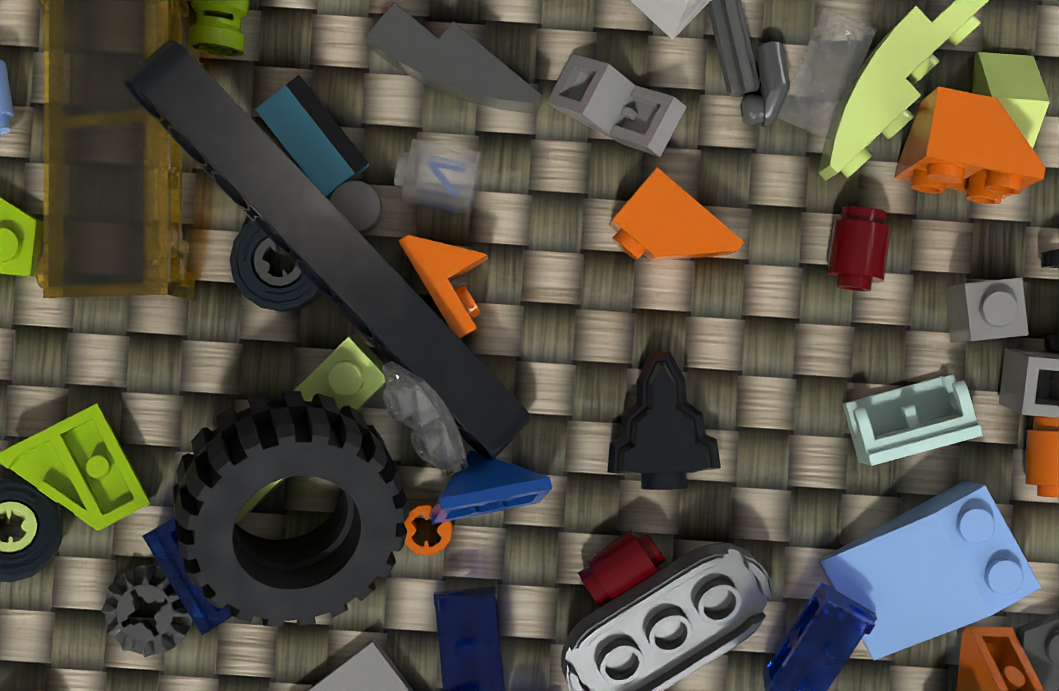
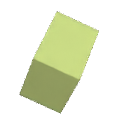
M977 52L974 54L972 93L997 98L1033 149L1050 102L1034 56Z

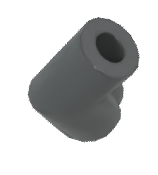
M777 41L766 42L756 49L761 78L759 95H745L741 99L742 103L740 104L742 121L749 126L761 123L762 127H765L776 121L790 88L784 45Z

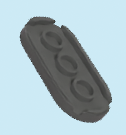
M730 543L708 544L680 557L590 613L572 629L565 640L561 653V668L570 691H665L755 633L766 617L763 610L766 607L767 599L771 603L772 583L767 571L750 551Z

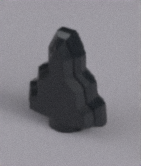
M653 352L648 354L636 380V404L622 414L620 437L609 442L607 472L641 475V489L645 490L684 489L688 487L687 473L721 468L717 439L706 435L702 412L687 402L685 378L671 352Z

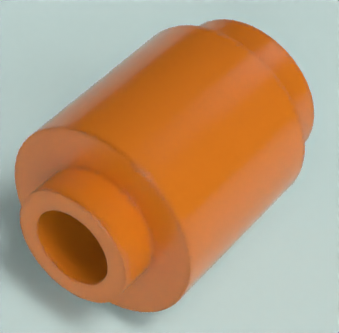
M1033 416V430H1027L1025 484L1037 485V496L1059 498V418Z

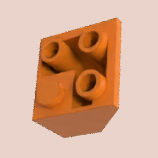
M937 87L920 103L898 161L894 178L911 181L910 188L919 192L941 194L948 188L967 192L966 199L975 203L1000 204L1001 199L1020 194L1021 190L1043 180L1046 167L997 98Z

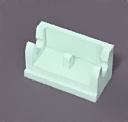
M954 374L940 376L842 403L858 462L870 466L983 436L980 424H978L967 385L964 380L956 382Z

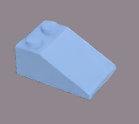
M963 480L818 560L873 660L987 618L1041 589L1037 578L987 487L967 480Z

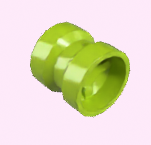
M192 0L191 7L196 12L195 24L188 29L187 46L190 49L207 54L242 56L244 54L246 37L241 32L242 19L249 13L250 0Z

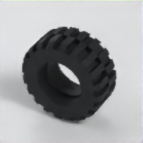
M282 391L281 400L267 402L265 394L248 398L249 408L237 413L234 407H229L216 416L218 427L214 431L207 427L202 428L191 441L193 454L187 453L183 455L176 470L178 483L173 486L172 504L179 553L184 559L185 572L193 585L202 587L203 597L216 608L221 609L228 604L230 616L245 622H251L255 616L262 619L263 626L283 627L284 621L297 620L298 626L315 624V617L329 612L333 618L347 611V603L357 597L360 601H363L376 589L374 584L376 577L386 578L396 564L392 550L399 552L403 548L407 535L404 522L409 516L408 500L402 489L404 486L378 431L373 425H366L363 415L351 406H342L339 410L334 398L319 393L313 396L312 402L304 401L301 391ZM294 476H312L328 480L343 489L340 501L331 516L313 531L299 537L283 540L265 539L250 534L235 523L241 508L252 495L266 485L280 479Z

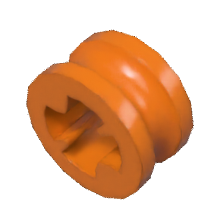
M427 502L415 506L409 511V516L404 522L407 529L405 544L416 554L424 556L437 554L445 549L451 540L454 528L453 521L442 522L439 525L437 532L441 539L435 543H431L429 537L425 540V543H422L414 536L419 528L414 519L421 514H425V520H428L430 518L429 513L435 503Z

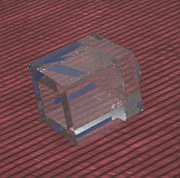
M412 139L410 153L400 152L394 185L403 187L401 196L406 202L471 215L482 164L481 153Z

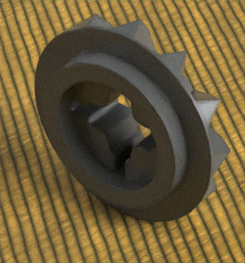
M158 565L137 566L124 572L107 588L108 594L101 610L105 615L107 623L106 634L113 636L121 644L122 651H132L142 654L144 657L168 652L177 646L188 634L194 619V600L186 582L174 571ZM142 596L147 603L155 600L159 602L166 598L168 603L160 607L161 610L154 615L157 623L156 626H152L147 619L140 622L136 620L132 623L129 620L134 615L133 612L140 608L138 597Z

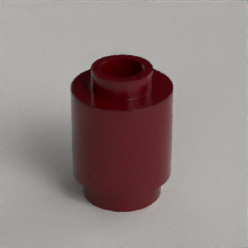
M842 207L840 219L834 221L827 269L828 276L838 278V288L870 292L872 283L884 282L891 227L886 225L887 212L869 207Z
M630 529L588 558V566L579 571L578 574L596 603L602 607L660 571L658 566L664 563L666 559L647 532L638 538Z

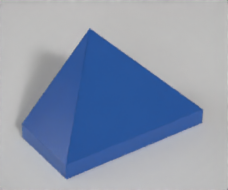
M470 450L429 513L432 524L537 504L543 500L553 487L548 476L496 458L490 461L478 452Z

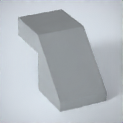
M576 54L571 55L546 101L547 104L618 143L658 157L662 155L687 108L674 96L634 85L608 63Z

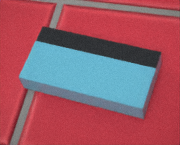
M300 75L255 108L256 112L310 181L327 199L332 196L337 187L345 182L352 181L370 166Z

